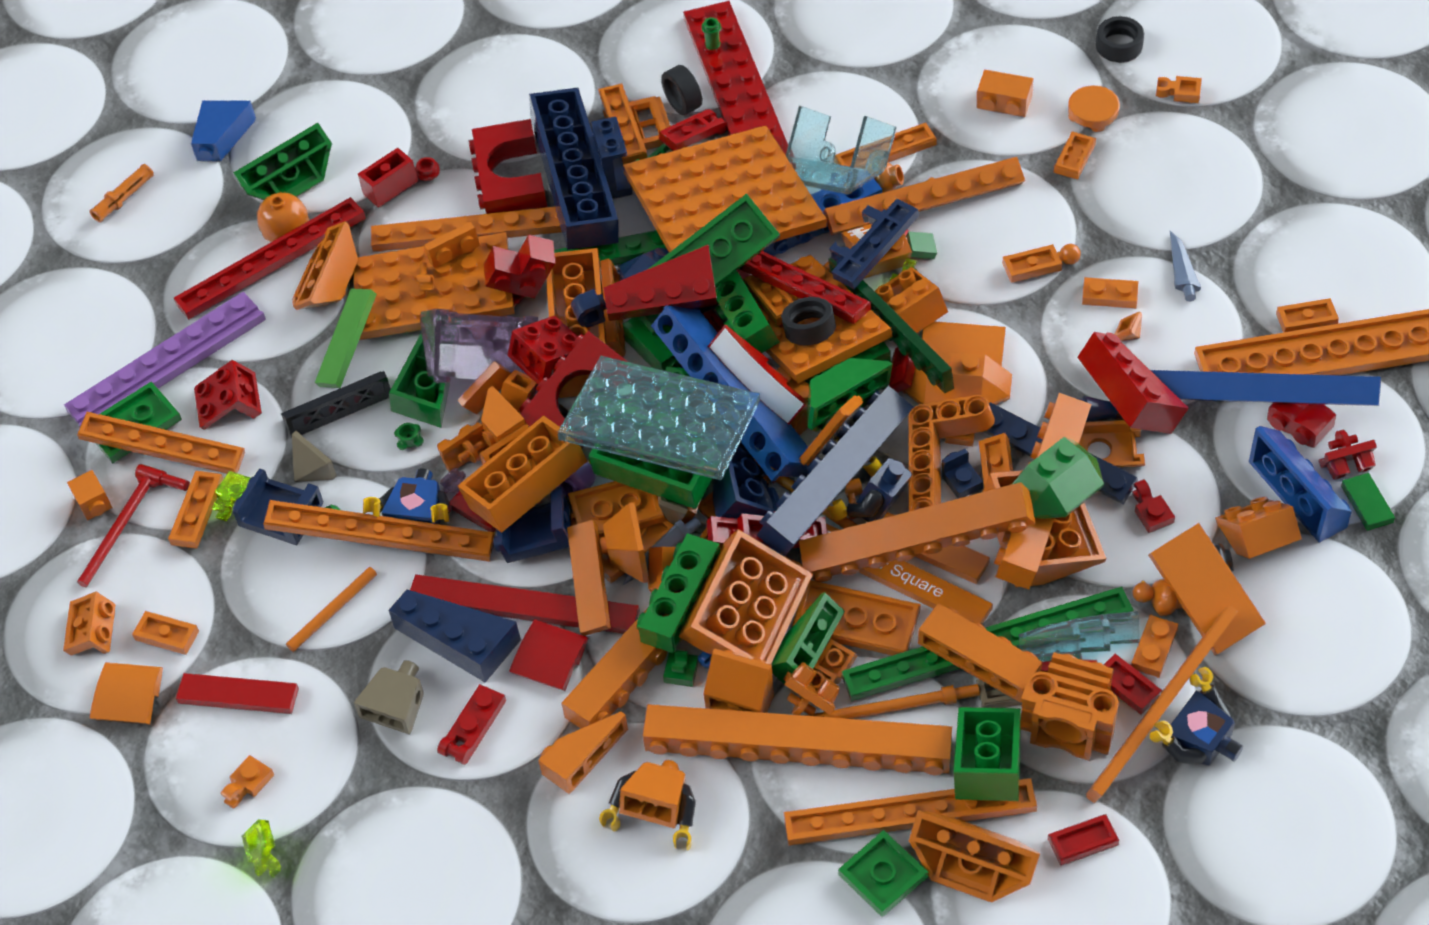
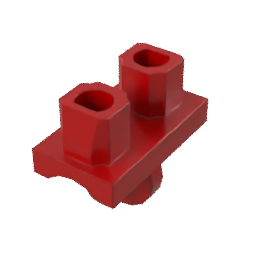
M1345 430L1336 431L1335 440L1328 442V447L1330 450L1338 449L1326 452L1325 457L1318 460L1320 468L1327 467L1333 480L1343 478L1351 473L1347 461L1354 460L1358 473L1373 469L1376 466L1373 451L1377 448L1375 440L1351 446V444L1358 443L1357 435L1348 436Z

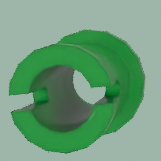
M707 18L701 26L703 33H705V45L709 50H716L721 45L719 37L721 24L716 18Z

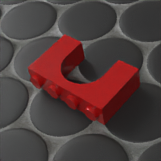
M531 118L471 129L473 139L468 140L471 155L476 154V157L471 158L474 173H479V176H474L477 191H482V194L477 195L480 210L485 209L486 214L547 208L541 173L513 178L501 177L493 173L494 168L507 159L537 154Z
M590 331L585 335L580 334L571 346L573 350L567 357L563 355L554 366L556 371L550 378L545 377L537 386L536 390L538 392L533 399L528 398L519 408L520 415L525 419V423L529 427L542 416H545L574 436L582 450L590 441L588 436L565 419L559 410L558 400L564 385L575 377L591 375L600 378L623 397H626L642 377L641 372Z

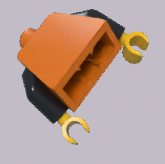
M665 760L662 765L650 762L643 763L637 771L619 778L608 802L611 804L610 808L602 811L599 816L601 825L604 828L606 821L614 818L610 828L613 832L617 831L621 825V821L617 816L618 811L623 815L674 829L678 824L680 828L673 835L674 848L676 849L677 840L684 837L688 840L686 846L688 851L692 846L691 835L688 831L689 826L692 827L696 801L691 787L685 784L686 774L683 771H679L678 764L672 760Z

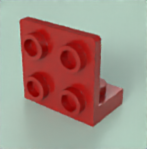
M551 316L513 330L507 356L539 385L545 377H551L554 363L563 355L567 357L573 350L571 346L578 336L556 316Z
M234 360L220 367L194 387L199 427L204 430L233 409L253 419L262 414L255 372Z

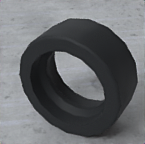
M1115 16L1104 20L1098 26L1096 34L1097 52L1103 58L1118 63L1135 59L1143 48L1145 34L1143 27L1138 21L1125 16ZM1121 34L1132 38L1134 41L1127 44H1116L1106 38L1111 35Z
M677 65L661 75L664 94L677 113L687 115L701 107L703 101L702 93L698 82L688 68L684 65Z
M819 297L798 299L784 308L781 315L786 338L791 343L809 346L827 340L836 328L832 305L827 300ZM820 318L818 321L810 324H797L804 319Z

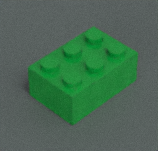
M958 707L954 760L955 799L1019 801L1021 708Z

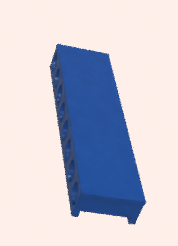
M665 305L664 310L651 327L771 481H776L779 476L799 478L803 474L807 477L810 474L807 468L811 463L808 466L806 464L803 465L799 458L806 451L808 445L791 424H787L759 400L708 347L718 333L701 311ZM662 325H669L673 327L669 333L664 332Z

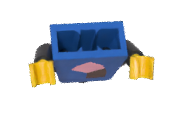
M420 468L417 470L415 478L401 477L396 485L391 487L380 498H364L363 513L373 512V516L379 517L382 512V515L385 517L440 524V520L449 522L452 506L446 493L440 491L438 482L432 480L433 473L428 469Z

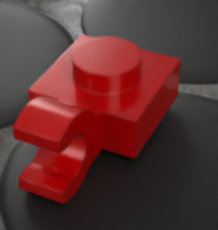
M1145 479L1134 483L1136 490L1132 491V494L1139 503L1135 506L1134 511L1147 532L1151 533L1173 524L1175 515L1162 495L1153 498L1150 487Z

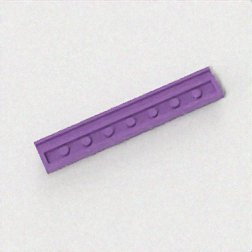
M241 292L73 398L64 406L71 417L81 426L86 412L100 414L151 381L157 388H160L265 321V315L244 292Z

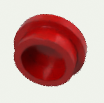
M424 157L416 163L415 170L417 178L420 180H433L440 174V166L433 158Z

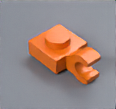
M249 755L229 776L232 783L226 785L220 794L226 798L224 803L234 809L247 793L255 797L273 778V770Z

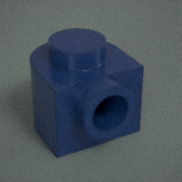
M593 289L581 293L573 299L571 308L580 326L592 327L606 321L603 310L607 308L602 294L597 295Z

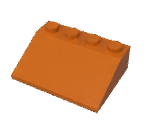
M1023 470L990 473L983 492L1012 485ZM1085 503L1081 504L1066 517L1054 518L1037 573L1031 586L1044 585L1106 561L1107 558ZM1004 532L998 533L997 538L1000 547L1005 549L1006 543L1001 542Z
M738 529L725 540L678 637L709 654L713 653L714 648L722 651L731 650L739 656L749 659L758 658L771 665L813 574Z

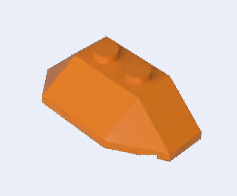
M346 221L329 227L324 234V239L318 244L311 256L292 298L293 307L296 310L321 307L339 302L346 295L347 285L354 276L353 271L358 261L350 227Z
M935 351L952 368L954 389L944 393L937 385L934 386L930 383L927 375L922 370L919 371L915 367L911 387L902 391L919 404L981 395L988 400V403L991 402L997 405L1001 401L1005 402L1010 399L1012 374L986 355Z
M921 810L917 812L909 838V843L915 850L923 867L928 871L931 881L991 903L1030 885L1040 857L1039 852L1015 839L953 817Z

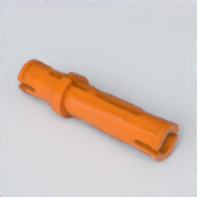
M142 164L112 192L108 191L104 194V199L89 210L93 219L97 222H102L112 211L119 210L122 207V203L154 176L152 169L148 165Z

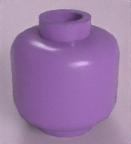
M586 462L556 488L562 487L567 498H569L568 493L590 488L596 479L591 464Z

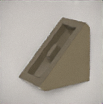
M297 431L292 433L294 482L335 479L337 475L332 460Z
M658 496L659 506L668 522L675 525L677 521L684 518L688 510L687 506Z

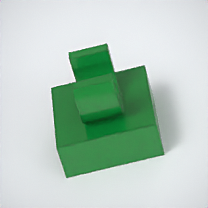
M675 650L674 653L669 652L663 675L664 683L693 687L699 664L698 655L688 654V651Z

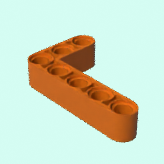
M973 395L920 404L909 412V471L912 473V477L909 480V511L941 503L940 439L983 432L993 426L995 418L988 400L984 396Z

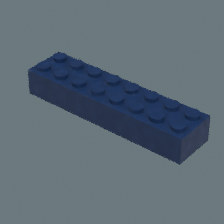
M579 87L530 93V118L567 250L619 243V219Z

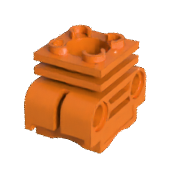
M1053 652L1048 672L1040 671L1032 674L1027 680L1021 697V730L1031 732L1030 744L1044 748H1059L1069 752L1074 757L1090 761L1093 751L1108 755L1114 737L1119 703L1117 696L1110 691L1113 669L1099 662L1091 663L1077 659L1070 654Z

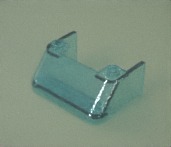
M799 106L786 157L806 187L848 195L884 172L895 136L896 126L864 116L851 166L833 164L835 146L833 143L825 141L831 116Z

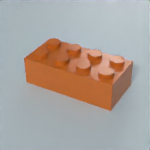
M542 416L462 481L458 488L469 508L502 533L588 461L574 436L545 416Z

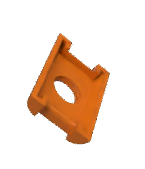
M1125 420L1085 423L1079 445L1088 451V447L1092 443L1103 442L1109 446L1111 451L1109 456L1103 460L1117 467L1145 466L1144 454H1137L1135 437H1141V429L1130 428Z

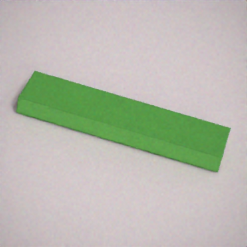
M351 288L314 382L319 387L341 388L377 295L373 290Z

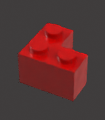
M528 234L519 252L493 246L484 262L485 287L535 299L555 265L553 240Z

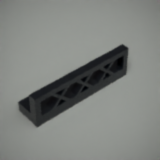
M380 371L281 413L282 419L291 437L295 431L303 435L388 399L391 390L388 378L384 371Z

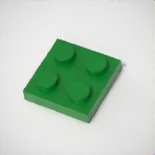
M883 830L838 869V875L883 918L928 878V871Z

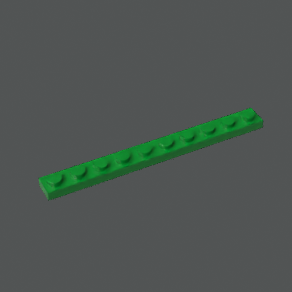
M1121 586L985 628L997 637H1005L1013 646L1024 650L1132 617L1134 609ZM922 646L842 670L841 674L852 702L961 668Z

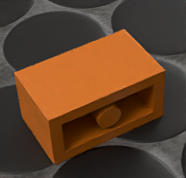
M984 69L977 89L976 108L1026 117L1033 96L1034 78Z

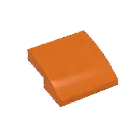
M105 662L95 689L89 718L93 720L150 725L154 697H159L163 668Z

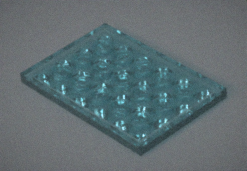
M600 356L558 431V439L722 480L760 402V393Z

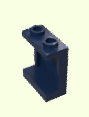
M611 117L592 121L593 137L612 199L633 195L632 187L623 173L621 157L627 156V150L617 118Z
M259 468L256 474L249 479L247 488L242 496L235 501L233 514L239 527L297 546L303 535L264 529L263 523L269 501L274 500L321 507L324 501L318 486L308 483L306 488L302 490L269 479L266 471Z
M562 487L551 491V503L531 508L502 533L497 530V536L494 537V546L497 553H501L507 563L569 547L567 527L572 526L571 504Z

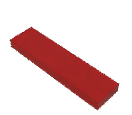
M183 673L176 700L178 704L292 714L299 687L297 683Z

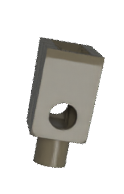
M404 660L398 671L386 667L380 668L354 702L359 718L410 735L424 695L421 682L415 677L419 667L412 661Z

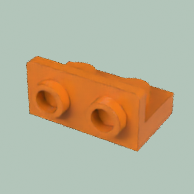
M97 591L70 601L63 651L71 656L93 647L103 654L110 652L115 603Z

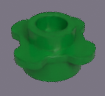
M409 422L403 423L394 431L395 437L398 438L397 448L399 450H406L414 446L419 447L424 443V439L419 433L421 431L420 425Z

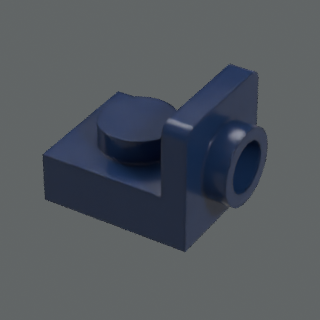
M966 449L952 452L942 459L941 476L958 499L983 489V480L969 463V452Z

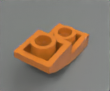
M830 639L813 668L817 674L809 685L818 690L826 678L838 685L842 680L841 671L849 669L858 655Z

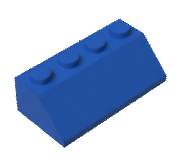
M1263 426L1255 428L1249 463L1285 504L1293 506L1295 516L1318 543L1346 529L1352 513L1348 503L1339 498L1332 490L1330 483L1323 479L1315 471L1313 464L1299 453L1294 442L1287 439L1279 430Z

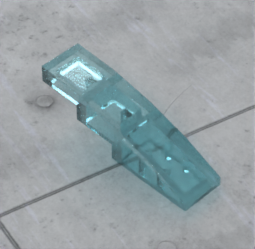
M1138 611L1103 614L1043 626L1019 634V649L1033 653L1041 662L1051 661L1053 652L1070 654L1081 660V653L1110 651V644L1139 643Z

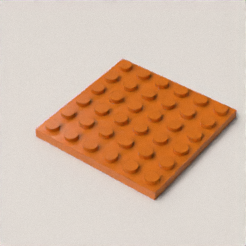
M767 126L757 127L752 130L623 165L624 175L668 252L679 246L746 193L780 233V238L776 241L827 227L826 217Z

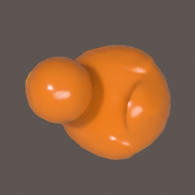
M881 162L876 168L872 163L864 169L882 188V193L895 190L896 186L903 185L904 174L899 164L892 165L889 162Z
M1164 579L1155 581L1152 586L1145 581H1141L1133 588L1132 594L1134 599L1140 603H1146L1151 600L1155 611L1160 616H1168L1175 609L1183 608L1177 600L1174 591Z

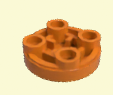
M1091 85L1079 88L1069 98L1068 118L1072 122L1089 127L1094 132H1101L1105 129V126L1114 122L1118 117L1119 99L1113 91L1102 86Z

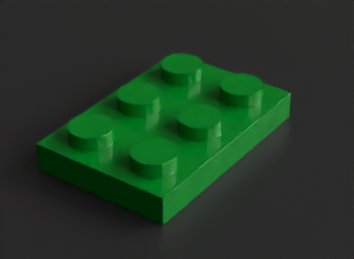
M152 381L100 413V415L165 430L182 420L180 413ZM95 443L112 464L131 452Z

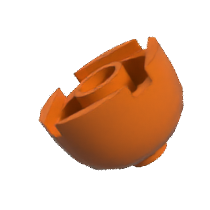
M281 192L265 198L257 212L259 230L262 236L270 242L309 221L305 205L299 198L290 193Z

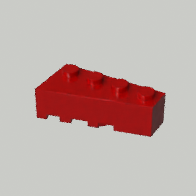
M709 245L603 287L609 321L661 314L665 305L690 309L717 305Z
M1093 332L1077 357L1130 428L1172 434L1189 409L1113 333Z

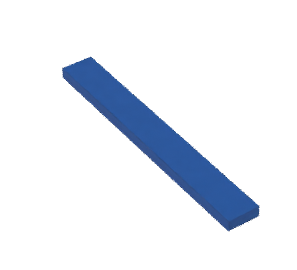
M1151 370L1180 400L1380 406L1381 377Z

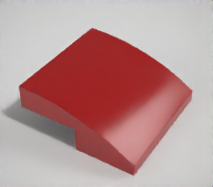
M534 619L516 652L509 672L566 691L575 665L579 666L589 638Z

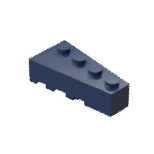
M408 589L388 610L394 629L485 683L521 641L516 621Z

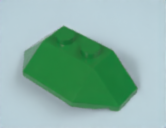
M317 122L233 172V175L249 196L264 200L272 194L282 192L290 193L297 197L324 181L332 142Z
M849 358L811 379L807 402L808 428L816 433H820L837 411L854 395H859L863 401L854 414L862 407L864 408L876 391L879 392L880 389L884 390L888 387L893 364L889 361Z
M1066 437L1060 439L1029 463L1013 482V484L1021 482L1029 489L1034 517L1041 519L1068 516L1104 485L1097 458L1076 441Z

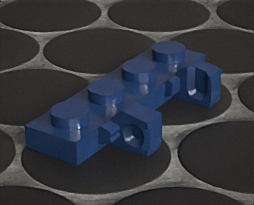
M896 199L887 210L883 209L882 212L868 205L862 211V217L865 223L869 222L872 225L857 244L849 249L845 246H838L835 241L829 248L831 259L837 263V266L832 270L833 279L855 289L919 217L917 208L899 199Z

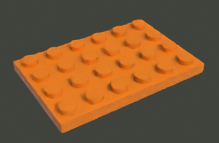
M507 233L478 237L479 247L435 269L429 262L425 246L358 257L353 271L354 289H371L377 294L359 340L423 330L433 310L458 318V324L515 314L513 293L485 287L484 262L493 246L509 250ZM421 262L427 264V275H433L434 277L433 290H419V282L416 276L420 274Z
M811 254L791 263V265L852 293L841 282L833 279L832 274ZM788 293V294L792 297V299H793L794 301L800 299V298H798V297H796V296H794V295ZM754 298L780 343L766 352L797 384L893 337L891 328L870 310L855 324L834 315L836 328L827 340L809 346L791 343L786 338L783 324L777 326ZM820 318L804 319L797 324H810L818 321Z

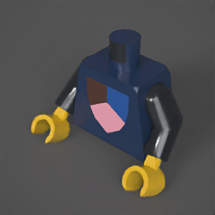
M873 456L869 459L871 464L863 466L871 479L857 502L849 503L846 507L842 499H837L832 502L833 506L827 509L836 521L843 519L847 515L849 517H861L867 522L882 519L902 495L912 477V473L899 461L888 458L885 463L881 464L877 457Z
M1207 667L1198 668L1202 681L1197 674L1191 675L1189 681L1192 686L1201 687V691L1196 690L1171 724L1167 721L1155 723L1154 726L1158 730L1150 732L1149 737L1155 743L1162 741V747L1179 763L1210 766L1219 753L1235 762L1243 750V745L1231 739L1235 722L1215 686L1210 685L1213 680L1211 670Z

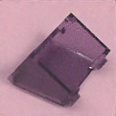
M432 309L420 312V327L428 377H433V382L450 383V378L477 380L494 361L509 369L511 373L517 370L526 374L507 356L511 334L515 329L537 322L538 317L524 316V318L513 316L462 314L453 311L449 312L446 309Z

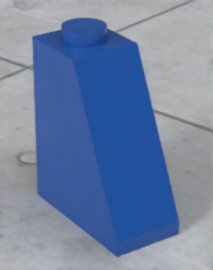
M202 100L191 141L197 161H222L256 120L250 100Z

